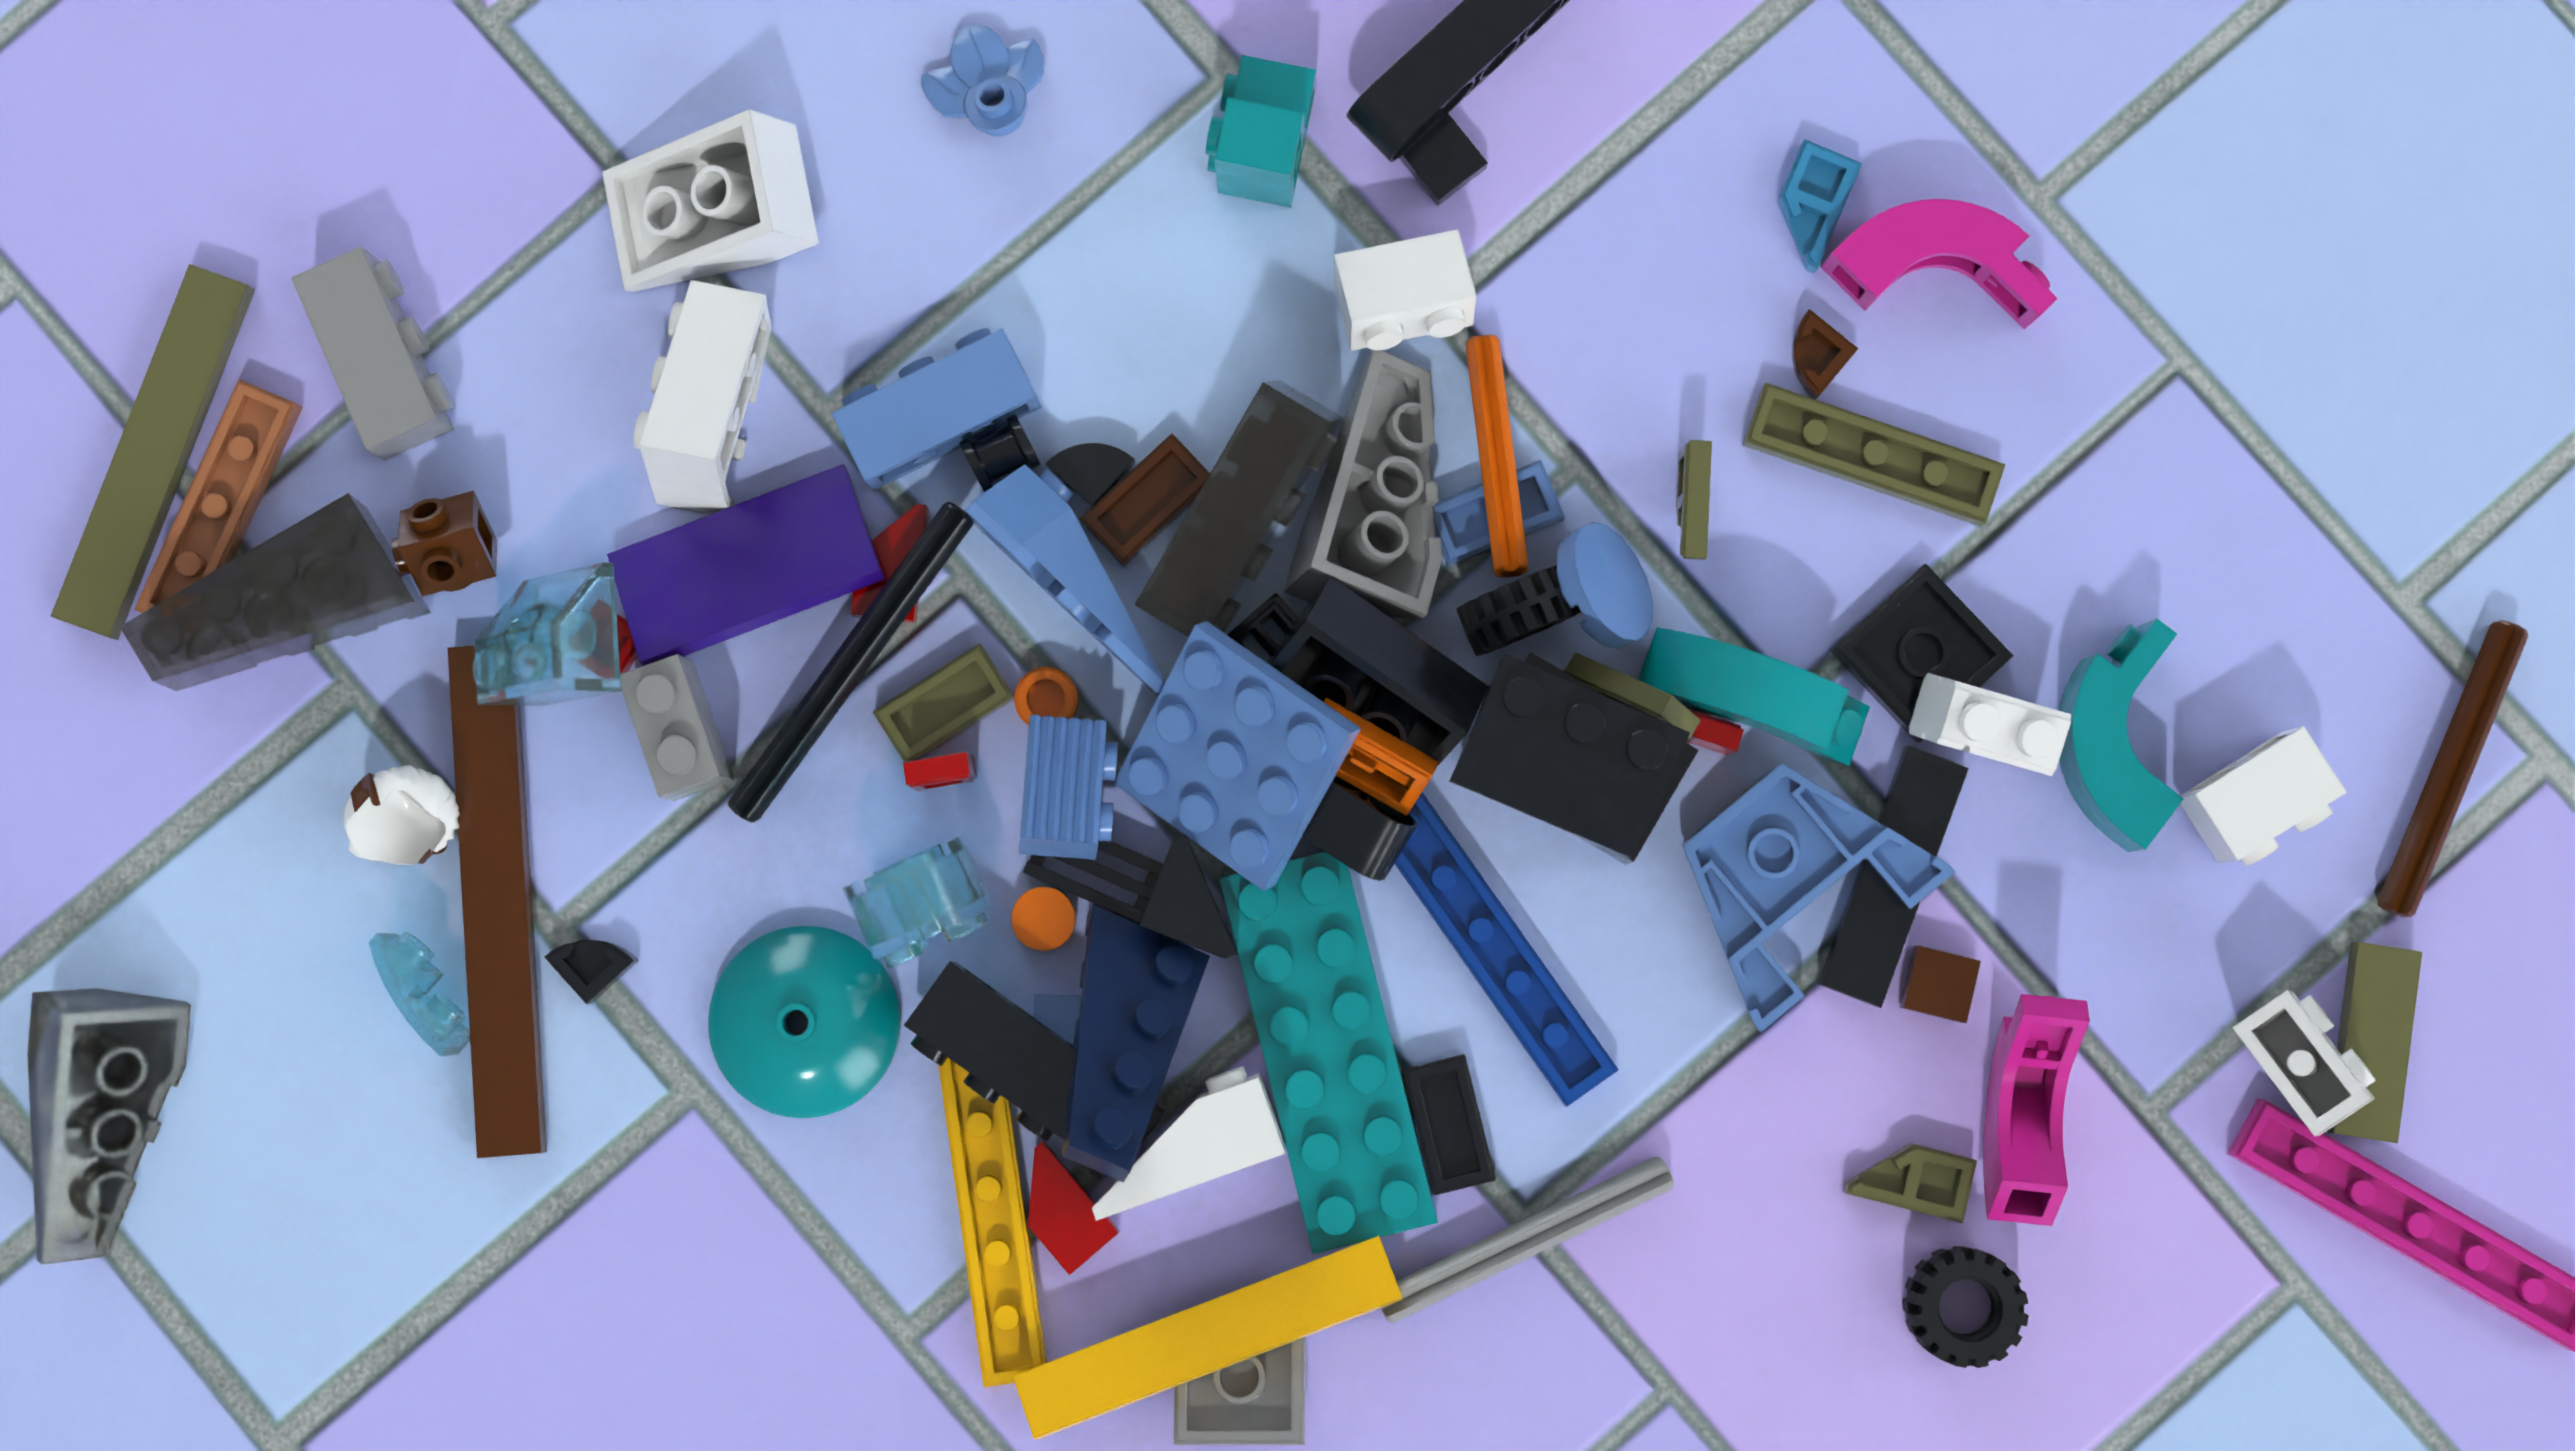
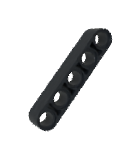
M1570 0L1462 1L1355 101L1346 115L1347 119L1390 162H1394L1445 116L1441 111L1443 108L1448 113L1455 108Z

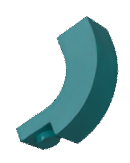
M2157 618L2139 625L2138 628L2129 624L2116 637L2106 652L2113 659L2111 663L2098 653L2082 659L2065 687L2059 706V711L2071 714L2070 727L2059 759L2066 785L2079 808L2093 825L2127 852L2146 850L2184 800V798L2152 775L2140 763L2131 747L2127 732V713L2134 692L2177 636L2175 631Z
M1660 627L1656 628L1638 679L1671 694L1687 709L1716 715L1760 729L1791 742L1829 762L1850 766L1870 706L1847 695L1849 689L1807 670L1729 643Z

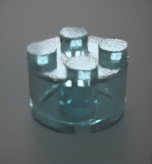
M962 835L954 837L947 842L951 853L945 855L939 843L873 872V876L863 880L867 888L865 891H863L859 880L842 887L873 959L883 957L887 967L892 968L923 954V950L929 947L926 939L944 932L947 941L951 942L984 927L983 923L988 921L984 912L993 905Z

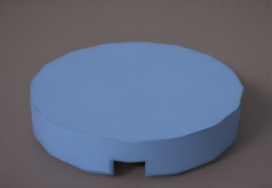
M1591 522L1568 533L1570 536L1562 540L1557 549V576L1565 602L1568 603L1570 609L1578 605L1586 620L1580 622L1581 628L1587 635L1604 647L1615 649L1625 647L1646 636L1653 622V599L1647 576L1630 546L1622 536L1609 526L1596 522Z

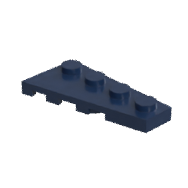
M1093 904L1086 918V954L1081 967L1079 988H1082L1080 1013L1075 1025L1073 1046H1076L1074 1071L1069 1083L1062 1156L1124 1182L1131 1172L1210 955L1142 927L1133 921Z

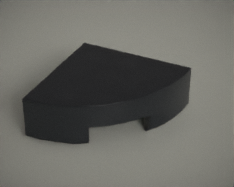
M1085 443L1069 447L1057 453L1046 463V466L1092 507L1119 482L1136 462L1132 456L1116 447L1100 443Z
M583 940L564 944L544 956L586 1004H592L639 961L626 949L613 943L598 940Z

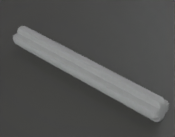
M1653 1157L1397 1280L1396 1282L1403 1300L1382 1307L1381 1310L1389 1322L1395 1323L1671 1190L1674 1186L1673 1177L1662 1158Z

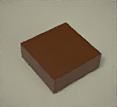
M1914 945L1899 1008L1960 1023H1967L1981 961Z

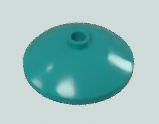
M816 926L782 928L763 935L744 947L722 972L712 994L708 1016V1032L712 1052L719 1069L730 1085L753 1105L770 1113L792 1118H814L829 1115L861 1100L871 1092L887 1072L895 1056L901 1031V1009L898 994L891 976L877 956L862 943L844 933ZM794 1010L802 1011L808 1018V1027L801 1035L793 1034L787 1027V1018Z

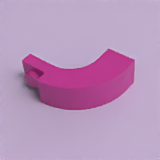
M1919 200L1895 206L1881 212L1852 232L1821 266L1864 311L1898 279L1913 271L1925 268H1945L1966 275L1991 296L2024 330L2058 299L2049 290L2050 282L2038 267L2028 261L2020 262L2012 254L2030 237L2025 231L2004 216L1988 208L1958 200Z
M2021 994L2013 1017L2003 1016L1991 1062L1983 1134L1984 1193L1987 1219L2046 1226H2052L2068 1189L2063 1150V1112L2071 1068L2090 1022L2088 1004L2085 1000Z

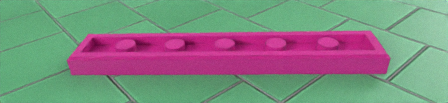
M2257 1098L2227 1155L2561 1347L2575 1352V1277L2323 1133L2320 1136L2314 1137L2303 1121L2265 1099Z

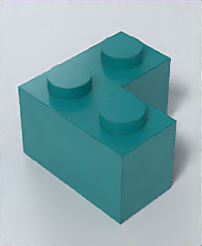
M1242 55L1238 75L1227 73L1220 103V111L1224 112V117L1212 116L1205 154L1209 155L1207 171L1216 173L1219 194L1292 207L1316 91V69Z

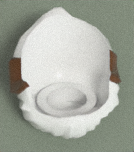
M411 765L391 767L374 775L368 773L354 786L344 808L343 822L349 839V851L354 856L368 861L386 862L396 865L424 864L432 854H440L446 850L448 846L447 840L454 839V830L459 828L457 818L460 813L458 811L459 806L455 801L456 796L454 792L444 783L443 778L426 772L423 769H415Z

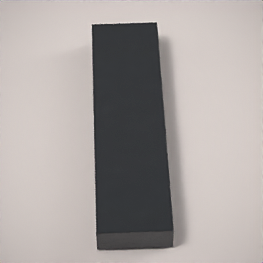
M1911 746L1904 747L1877 821L1937 857L1969 768ZM1863 859L1817 985L1869 1005L1882 1008L1919 903L1911 909L1907 908L1867 859Z

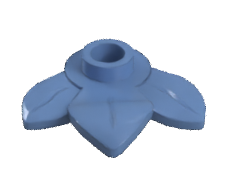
M978 24L966 25L953 39L950 51L952 65L922 74V89L933 108L941 115L951 118H968L977 130L991 136L1008 135L1014 132L1023 122L1028 106L1026 95L1042 80L1045 65L1043 54L1035 39L1022 40L1006 48L1000 36L991 28ZM1003 98V100L995 106H986L989 102L995 99Z

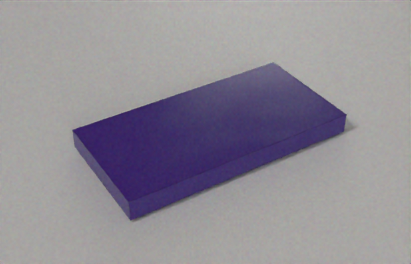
M844 464L607 554L637 656L642 666L676 654L684 657L886 579L853 482Z

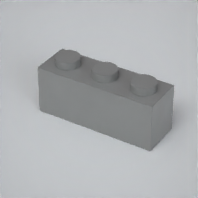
M359 247L291 277L367 451L387 460L454 430L446 412L454 407L451 395L441 377L437 373L430 375L421 355L429 351L426 338L416 320L412 316L405 318L397 297L404 294V289L396 271L388 260L381 262L364 248Z

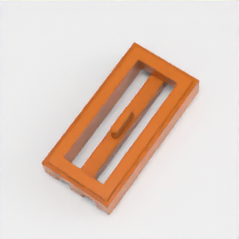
M1326 697L1324 703L1361 728L1348 752L1350 755H1346L1335 776L1407 816L1433 776L1439 761Z

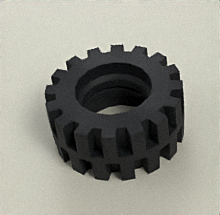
M1557 565L1502 585L1493 591L1464 603V605L1456 609L1475 656H1481L1506 647L1581 613L1578 605L1570 609L1568 603L1565 602L1557 576Z
M1952 1246V1249L1949 1250L1939 1249L1932 1252L1933 1257L1927 1261L1922 1259L1915 1266L1918 1271L1914 1277H1908L1905 1288L1908 1289L1907 1298H1902L1903 1310L1907 1313L1908 1320H1905L1909 1331L1916 1337V1341L1938 1359L1963 1368H1967V1366H1974L1976 1368L1989 1366L1988 1362L1991 1360L2001 1361L2007 1357L2008 1353L2006 1350L2011 1345L2017 1347L2023 1338L2018 1333L2021 1325L2027 1326L2029 1317L2028 1314L2024 1313V1305L2028 1304L2026 1292L2021 1290L2019 1286L2021 1280L2016 1273L2010 1270L2006 1263L1997 1257L1979 1249L1964 1246ZM1959 1280L1979 1282L1986 1289L1991 1302V1311L1986 1323L1980 1329L1969 1334H1958L1951 1331L1943 1323L1939 1314V1301L1944 1290L1950 1284Z

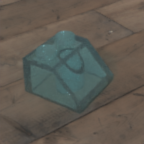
M598 563L522 582L474 640L475 659L473 662V676L477 684L478 705L545 706L621 691L613 563Z

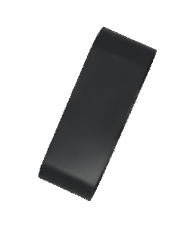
M1335 776L1302 836L1359 874L1370 879L1382 881L1387 877L1417 827V822L1409 813L1405 816Z

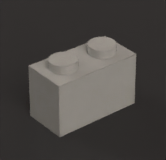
M676 654L617 675L658 797L677 801L734 780L693 661Z

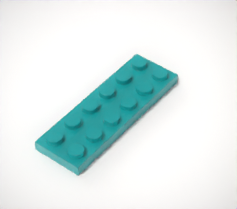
M1327 852L1289 860L1275 886L1266 891H1262L1239 873L1219 878L1312 1253L1317 1254L1360 1243L1377 1236L1384 1237L1438 1223L1348 866Z

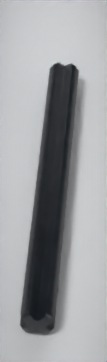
M946 502L942 505L731 796L728 806L740 818L753 823L762 817L973 526L974 522L961 507L952 502Z

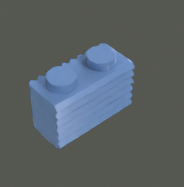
M1037 714L1029 716L1019 854L1096 860L1098 841L1111 842L1114 803L1101 802L1103 780L1115 781L1118 742H1105L1106 721L1101 719L1093 721L1088 718L1080 720L1075 717L1067 719L1062 716L1054 718L1049 715L1041 717Z

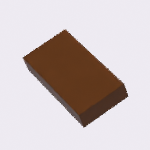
M1171 433L1079 519L1114 558L1125 567L1216 481L1206 468Z

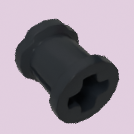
M1016 414L1007 417L1006 426L974 442L968 438L959 442L984 492L993 487L994 481L1016 471L1024 464L1032 469L1041 465Z

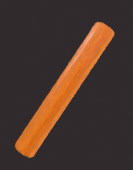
M1490 334L1474 336L1466 342V355L1493 571L1497 577H1516L1527 572L1528 559L1500 341L1497 336Z

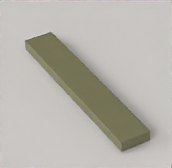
M189 264L50 617L108 638L119 639L255 292L254 288Z

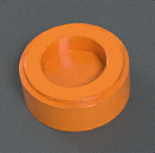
M1040 667L1031 670L1021 678L1015 689L1014 704L1019 717L1029 726V716L1035 714L1041 717L1049 715L1054 718L1061 716L1067 719L1074 718L1079 706V694L1073 681L1064 672L1056 668Z
M1037 887L1028 890L1016 901L1012 910L1011 923L1016 937L1025 946L1034 950L1050 951L1063 946L1072 937L1076 928L1077 915L1072 901L1063 892L1050 887Z

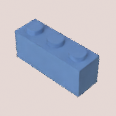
M988 328L974 331L961 338L955 344L957 351L935 362L931 356L913 361L898 372L901 379L880 389H877L876 385L864 386L842 399L841 402L844 407L832 412L831 415L864 481L873 491L961 448L959 442L966 438L973 442L1006 426L1007 417L1016 414L1017 418L1020 419L1042 408L1003 328L993 333Z

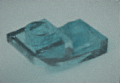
M403 932L401 936L397 933H376L369 941L370 950L381 980L396 1007L422 1040L439 1056L458 1055L470 1042V1030L461 1023L466 1018V1015L456 1004L439 993H435L432 997L428 995L429 991L444 975L430 963L435 956L433 951L408 932Z

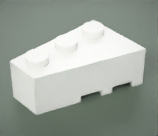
M691 280L684 303L676 302L674 304L668 327L669 338L672 340L667 357L659 356L652 372L651 390L655 395L649 412H640L634 430V447L641 451L656 504L708 515L733 506L734 499L728 495L725 483L731 459L743 461L747 442L737 438L748 402H756L772 329L765 294Z

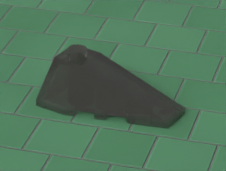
M99 988L32 992L27 1058L37 1261L41 1265L107 1257L136 1187V1182L133 1179L134 1173L147 1142H155L162 1125L157 1118L171 1086H178L186 1067L191 1004L188 1002Z

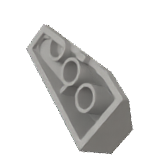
M1371 350L1369 352L1301 531L1284 588L1285 593L1310 602L1329 577L1332 576L1390 618L1423 619L1427 615L1442 561L1441 538H1435L1434 506L1439 501L1437 482H1432L1430 446L1435 442L1430 371L1382 350Z

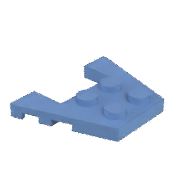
M1783 763L1776 765L1682 844L1751 1020L1760 1032L1805 997L1804 993L1766 950L1763 942L1863 859H1867L1909 909L1913 908L1955 873L1948 863L1925 851Z

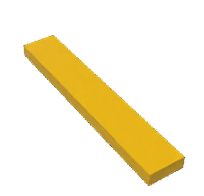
M947 1058L942 1066L938 1065L983 1387L1015 1383L1014 1375L1048 1363L1011 1102L1000 1096L996 1103L993 1104L980 1096L963 1082L969 1072L950 1058Z
M1377 1236L1014 1375L1013 1379L1033 1439L1038 1440L1403 1300L1381 1239Z

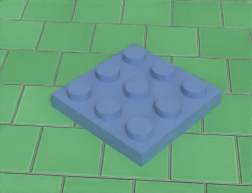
M1206 621L1194 626L1114 784L1259 889L1266 891L1277 883L1361 728Z

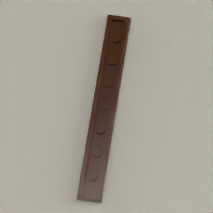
M513 643L450 647L447 649L456 803L459 806L458 811L460 813L457 820L459 824L458 839L477 1158L547 1152L517 645Z

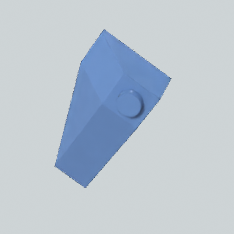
M1024 464L973 500L965 511L978 529L1158 697L1165 681L1072 508L1066 503L1073 496L1072 492L1046 468L1037 476Z

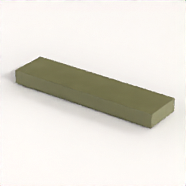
M1768 383L1762 386L1742 445L1980 527L1987 522L2006 465Z

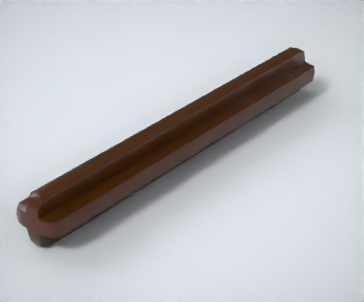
M2500 620L2493 622L2488 629L2377 900L2378 906L2388 913L2405 918L2416 914L2527 642L2528 631L2517 624Z

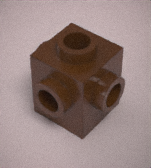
M474 490L444 499H425L414 504L411 508L400 511L398 537L391 541L393 557L402 575H412L422 597L441 591H458L466 588L471 583L496 577L497 538Z

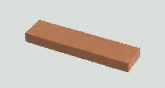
M238 380L134 610L192 635H200L302 411V406L247 382Z

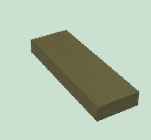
M2351 942L2337 1050L2342 1055L2352 1048L2376 1079L2375 1082L2367 1086V1089L2375 1099L2326 1132L2398 1144L2422 952L2363 942Z

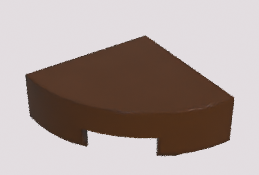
M1810 309L1801 319L1794 334L1792 361L1796 376L1802 387L1816 400L1858 348Z

